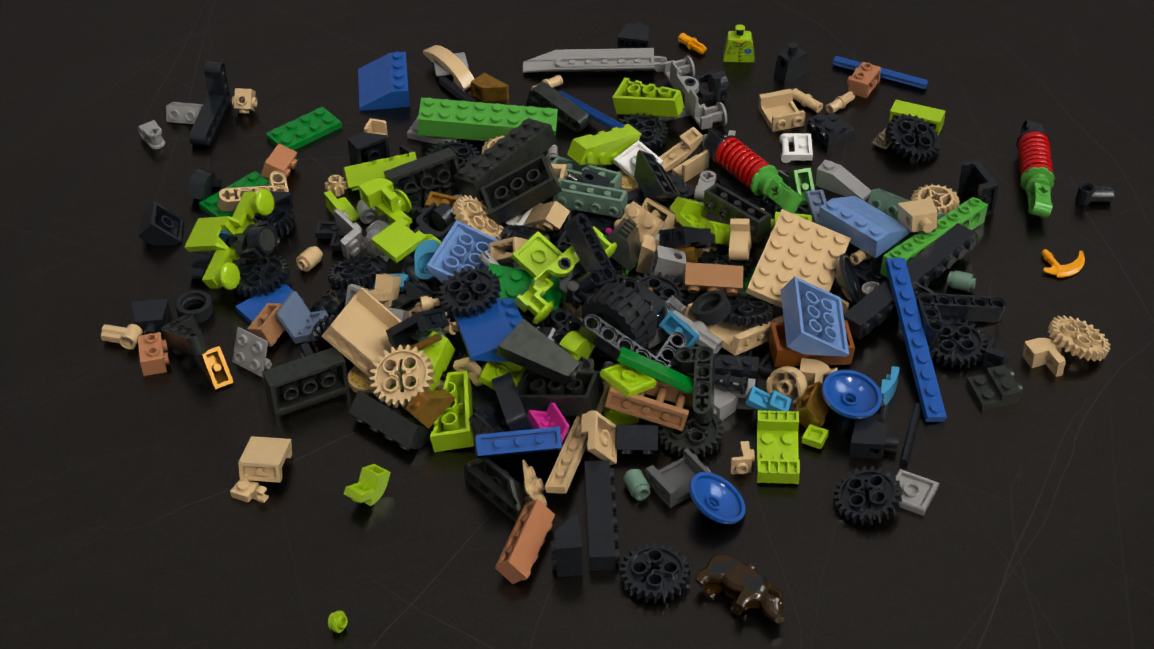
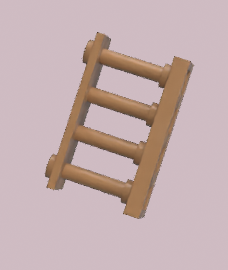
M655 379L657 381L655 388L629 398L615 387H610L605 407L683 431L689 413L683 407L685 405L690 406L693 391L691 394H688ZM645 394H648V395H651V396H655V397H657V398H656V400H653V399L644 397V395H645ZM664 400L676 403V405L673 406L664 403Z

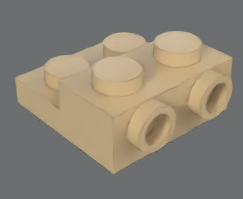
M633 201L631 204L626 205L624 215L621 219L616 220L614 229L624 217L632 219L637 224L636 227L639 228L642 246L646 234L654 237L665 222Z
M588 411L582 414L580 428L581 433L588 437V451L601 460H609L610 465L616 464L617 426L597 411Z

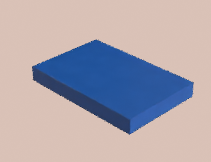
M281 284L282 288H275V292L269 291L268 295L262 293L261 297H258L257 294L253 298L235 306L236 311L251 324L267 303H280L283 305L293 290L286 284Z

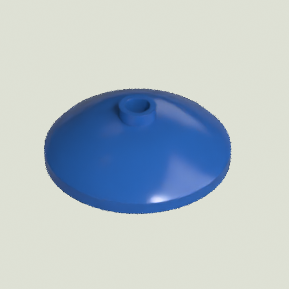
M835 371L826 377L822 385V395L828 406L838 414L848 418H868L879 410L882 403V394L877 384L868 376L857 371Z
M700 472L690 480L689 493L697 509L706 517L721 524H735L743 518L745 514L744 500L738 490L726 479L713 473Z

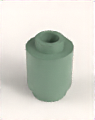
M957 270L955 272L950 271L947 286H951V289L970 292L971 289L974 290L976 285L974 274Z
M631 469L625 473L623 482L631 496L636 500L647 498L650 494V485L641 470Z

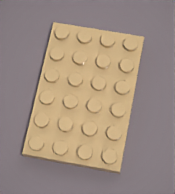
M782 209L745 293L782 308L781 289L794 276L829 292L836 277L835 268L840 254L846 252L851 238Z

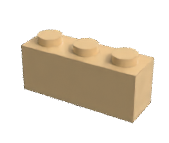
M557 201L533 207L523 225L540 229L546 233L559 230L570 211Z

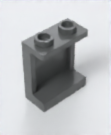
M686 448L683 450V457L660 470H657L653 465L647 467L646 480L654 492L671 508L691 497L689 483L696 474L700 472L711 473V471L699 461L696 454H692Z

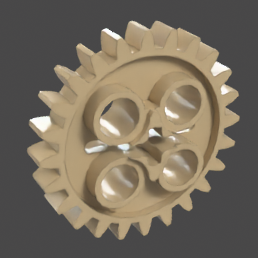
M464 195L460 196L453 203L452 209L454 211L452 213L456 215L454 219L501 240V232L504 227L496 222L490 214L487 205L485 206L482 200L479 202L477 197L473 199L471 195L468 197Z
M1065 315L1062 317L1057 316V318H1053L1048 327L1049 337L1054 339L1053 342L1059 343L1058 347L1065 348V352L1070 351L1072 356L1077 355L1080 359L1084 357L1087 361L1090 359L1094 362L1096 360L1101 361L1105 359L1110 350L1109 340L1104 338L1105 334L1099 333V329H1094L1093 325H1087L1086 321L1082 322L1079 318L1074 320L1071 316L1069 318Z
M399 345L398 350L391 347V353L385 350V357L378 356L380 362H373L376 369L370 370L371 374L374 375L369 378L373 383L370 386L375 390L374 394L376 397H379L381 402L385 401L387 406H390L393 402L395 408L398 407L399 403L405 408L406 403L418 393L431 390L428 383H434L431 377L435 375V372L432 370L434 366L430 362V358L425 356L424 351L419 352L416 346L411 349L410 345H407L403 349L402 345ZM416 363L414 367L408 368L409 365ZM396 366L395 369L388 371L390 367ZM416 382L414 386L409 387L410 383ZM396 384L395 388L389 389L391 385Z

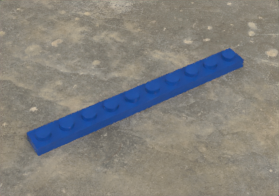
M886 258L885 266L925 422H945L947 416L905 258Z

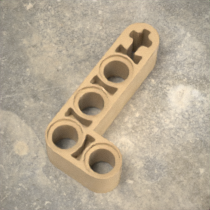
M276 170L270 174L268 186L222 189L219 192L218 208L226 212L235 211L244 192L254 191L257 194L260 189L289 192L286 176L283 172Z

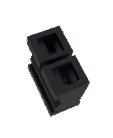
M686 226L659 230V245L672 249L695 247L697 249L709 248L711 245H715V234H712L709 228L700 229Z

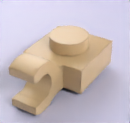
M469 357L454 361L453 368L456 371L467 370L469 378L475 386L483 385V383L478 381L482 368L475 361L470 360Z
M239 480L230 491L231 497L248 503L251 499L265 503L269 498L268 495L264 494L267 491L266 487L259 486V483L250 480Z

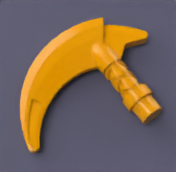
M1047 249L1041 252L1044 260L1048 261L1052 266L1051 268H1043V271L1056 275V277L1075 275L1084 266L1085 257L1083 251H1079V256L1074 262L1066 265H1060L1053 257V254Z

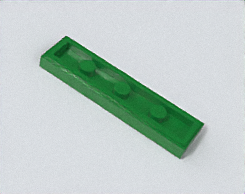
M623 346L621 347L618 354V362L683 392L692 393L693 378Z

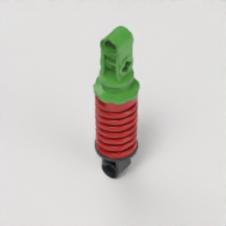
M1025 120L1021 127V134L1016 142L1020 165V185L1028 195V212L1048 218L1052 211L1050 194L1055 179L1050 150L1051 141L1049 135L1043 131V125Z
M715 129L709 130L702 145L713 152V161L732 174L733 177L748 187L755 195L771 198L782 209L795 214L803 196L783 182V179L778 175V170L773 165H770L740 142L736 136L729 135L725 137Z

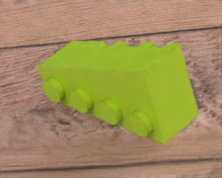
M629 78L623 79L612 97L617 114L636 115L639 113L642 116L645 113L646 116L652 114V116L679 117L684 109L680 90L664 86L657 88L655 84L651 83L644 85L642 81L638 80L631 82Z
M626 124L623 128L615 127L608 132L600 131L594 136L589 134L574 138L567 155L580 165H615L613 163L614 158L636 143L642 133L631 125Z
M411 152L343 167L347 188H351L352 191L359 190V185L371 179H385L384 171L416 160V153Z
M433 330L428 337L437 334V332ZM441 335V341L422 349L425 356L430 358V362L434 366L432 370L435 372V375L431 376L434 383H428L431 390H425L424 392L435 391L436 387H439L442 373L446 371L454 354L455 348L449 339ZM416 363L409 365L408 368L414 367ZM416 382L410 383L409 387L414 386ZM396 384L391 385L389 389L395 388Z
M468 371L447 373L443 390L446 389L456 399L434 422V429L430 434L434 452L474 447V427L469 420L473 415L472 387Z

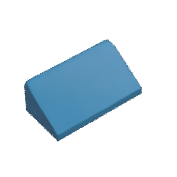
M671 310L659 324L669 335L676 331L683 333L687 340L684 347H694L700 337L697 332Z

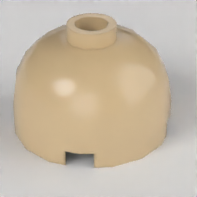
M784 366L774 370L767 379L768 394L775 390L791 398L794 405L798 403L807 388L805 375L799 369L791 366Z

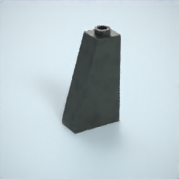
M525 319L498 345L496 355L563 385L569 380L573 381L579 374L578 367L580 362Z

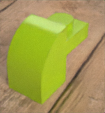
M375 178L359 185L360 197L370 209L384 203L392 213L399 210V198L394 192V186L390 180Z
M577 331L569 332L559 344L564 351L577 361H579L580 357L588 360L595 346L583 338Z
M376 464L362 467L359 482L346 486L344 495L350 497L356 503L364 502L372 506L385 492L391 472Z

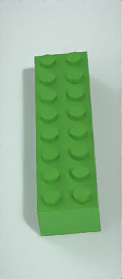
M421 98L418 115V135L489 141L490 138L494 139L495 136L508 135L512 129L517 128L524 120L530 118L551 124L556 137L558 109Z

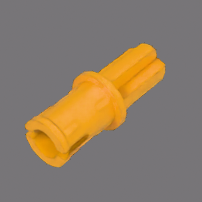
M681 33L678 37L680 38L678 42L686 45L689 50L693 49L700 54H704L707 50L705 45L698 42L696 38H691L685 33Z

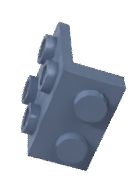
M296 291L289 294L277 312V318L295 344L311 342V333L315 323L319 319H323L324 316H329L325 310L310 312Z

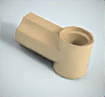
M104 324L101 339L103 341L120 343L126 349H134L138 343L137 336L143 335V331L135 324H129L127 328Z

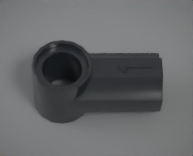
M1082 182L1079 184L1075 201L1082 206H1088L1091 202H1113L1114 189L1112 186H1094L1092 183Z

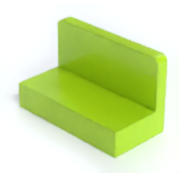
M331 191L324 193L326 207L333 216L334 210L337 208L340 212L344 211L349 216L351 222L360 219L358 212L345 197L337 199Z

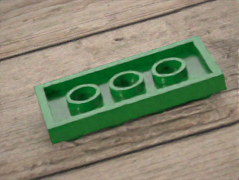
M320 107L266 133V138L274 146L281 144L289 149L296 150L342 128V123L324 107Z
M254 171L226 188L268 186L269 180ZM219 192L199 203L200 209L211 217H232L235 212H226L218 208Z
M492 263L489 265L488 270L491 269L493 274L496 273L501 285L500 297L496 299L510 298L516 301L518 295L522 296L528 291L534 279L525 270ZM551 276L549 279L554 283L553 287L542 296L547 303L553 302L554 307L550 312L551 314L559 308L562 295L558 291L561 279L555 276Z

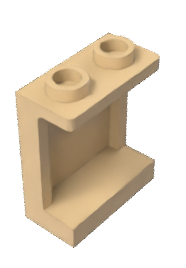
M791 89L759 95L758 109L772 132L805 125L804 110L799 111L794 104L793 91Z
M251 436L238 462L240 480L280 483L284 461L286 458L292 457L291 439Z

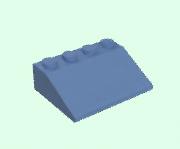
M856 196L832 198L820 207L819 224L821 226L850 237L849 243L874 258H877L911 233L901 222Z
M456 220L426 268L441 283H443V280H449L448 275L454 276V271L460 273L461 268H464L466 271L469 266L472 269L479 266L481 270L486 266L478 257L482 253L484 254L486 250L490 254L489 243L499 240Z
M794 276L781 289L787 347L802 354L847 357L849 350L841 298Z

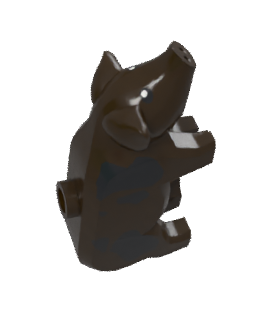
M718 554L713 556L709 560L708 565L695 576V581L704 588V595L708 599L714 600L716 595L722 591L734 599L730 610L738 616L748 608H759L767 618L775 623H782L785 620V617L782 615L784 608L782 591L774 587L767 577L756 571L755 567L749 563L745 565L729 555Z

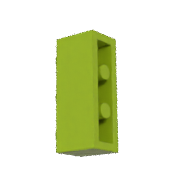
M895 100L890 110L889 122L893 117L896 118L897 115L901 117L902 114H905L907 117L908 114H911L913 118L917 115L919 120L924 118L925 123L930 122L928 126H934L933 131L938 132L937 136H939L944 125L946 111Z

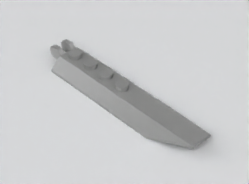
M654 48L553 50L524 61L523 73L630 72L649 70L664 72V62H667V58L654 56Z

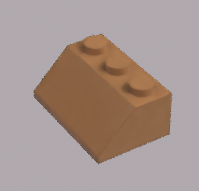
M686 262L682 273L683 290H688L690 293L720 290L727 295L735 296L740 294L743 289V266Z

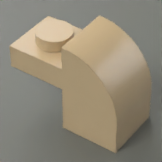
M385 273L376 274L375 289L366 291L385 307H392V301L397 299L399 295L401 276Z
M1036 338L1024 342L1022 356L1031 368L1046 364L1055 377L1063 375L1066 361L1061 355L1062 348L1058 347L1059 343H1054L1049 338Z
M801 358L800 371L806 377L807 386L819 381L823 385L827 377L825 372L831 370L829 366L819 360Z

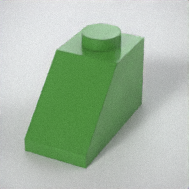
M811 168L793 170L789 172V176L792 177L790 182L791 189L803 196L800 206L807 205L805 191L815 190Z

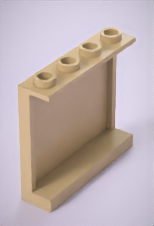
M362 287L351 298L323 333L322 337L368 377H372L374 375L371 374L370 370L376 369L373 362L379 363L378 356L384 358L385 350L391 353L392 345L388 340L386 330L402 321ZM396 366L390 367L388 371L395 369Z
M693 303L688 304L685 310V317L695 322L697 319L692 311ZM784 316L772 319V322H784ZM722 320L715 325L706 327L708 332L724 342L722 346L724 349L736 356L768 342L771 322L762 326L756 324L755 327L751 325L745 327L742 325L737 326V324L730 325V322L723 323Z

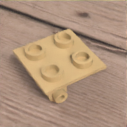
M522 460L524 482L522 485L524 487L525 505L538 499L546 506L547 502L543 495L545 486L542 479H538L533 467H529L526 461Z

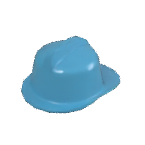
M433 239L421 242L415 250L414 270L416 276L422 280L432 281V278L435 277L426 268L440 246Z

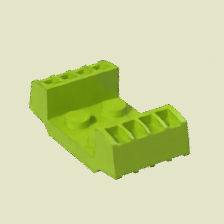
M681 197L675 199L670 209L676 215V220L683 227L709 228L711 233L715 234L716 244L729 246L730 225L709 221L705 218L708 210L704 209V202Z
M758 410L757 483L799 484V411Z

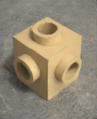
M235 88V96L232 97L234 109L238 110L241 114H249V111H255V107H257L256 91Z

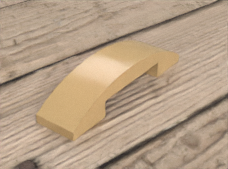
M439 45L423 50V54L432 63L437 61L454 76L453 82L464 91L471 88V81L474 80V77L454 53Z
M695 127L680 136L681 142L659 157L663 160L662 166L666 171L673 169L683 162L703 140V135Z

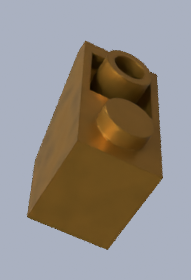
M483 73L471 81V95L483 102L505 101L509 99V85Z

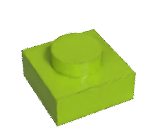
M809 424L802 437V443L821 449L828 437L829 430Z

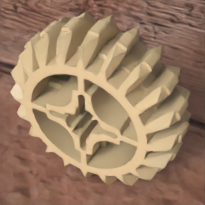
M931 183L930 186L918 187V190H914L911 201L932 198L936 210L944 213L943 216L960 206L957 193L952 192L951 188L947 189L946 186L942 187L939 184L936 186Z

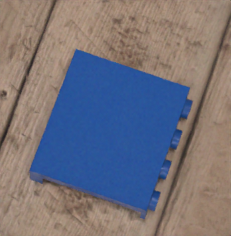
M560 427L479 434L475 438L477 459L484 456L491 458L551 452L562 448Z

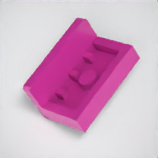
M551 402L547 411H528L527 417L534 429L560 427L561 442H563L565 435L568 433L569 424L555 403Z

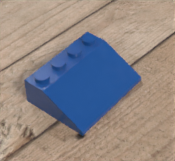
M406 52L388 53L358 69L360 111L410 107Z
M510 298L496 299L497 303H491V309L486 307L485 313L479 311L478 316L472 313L470 318H468L467 314L463 318L459 314L454 317L470 360L510 362L496 355L498 345L523 320L515 300Z

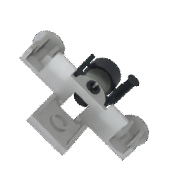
M687 55L681 60L664 62V75L674 89L681 91L682 99L683 95L685 96V105L679 117L659 116L658 120L665 122L692 115L701 130L711 128L712 123L719 122L724 127L728 120L725 106L721 102H717L716 106L706 107L705 104L700 105L697 96L705 101L728 99L729 83L726 74L723 71L716 72L714 69L695 76L694 62ZM707 82L709 92L703 89L700 83Z

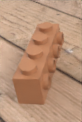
M538 499L523 506L495 566V569L512 584L521 580L524 581L530 576L531 567L538 558L540 547L545 543L547 532L552 527L555 514Z

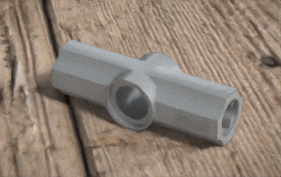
M673 311L700 335L696 344L711 348L713 354L719 352L724 342L708 332L706 325L702 321L693 322L678 311Z

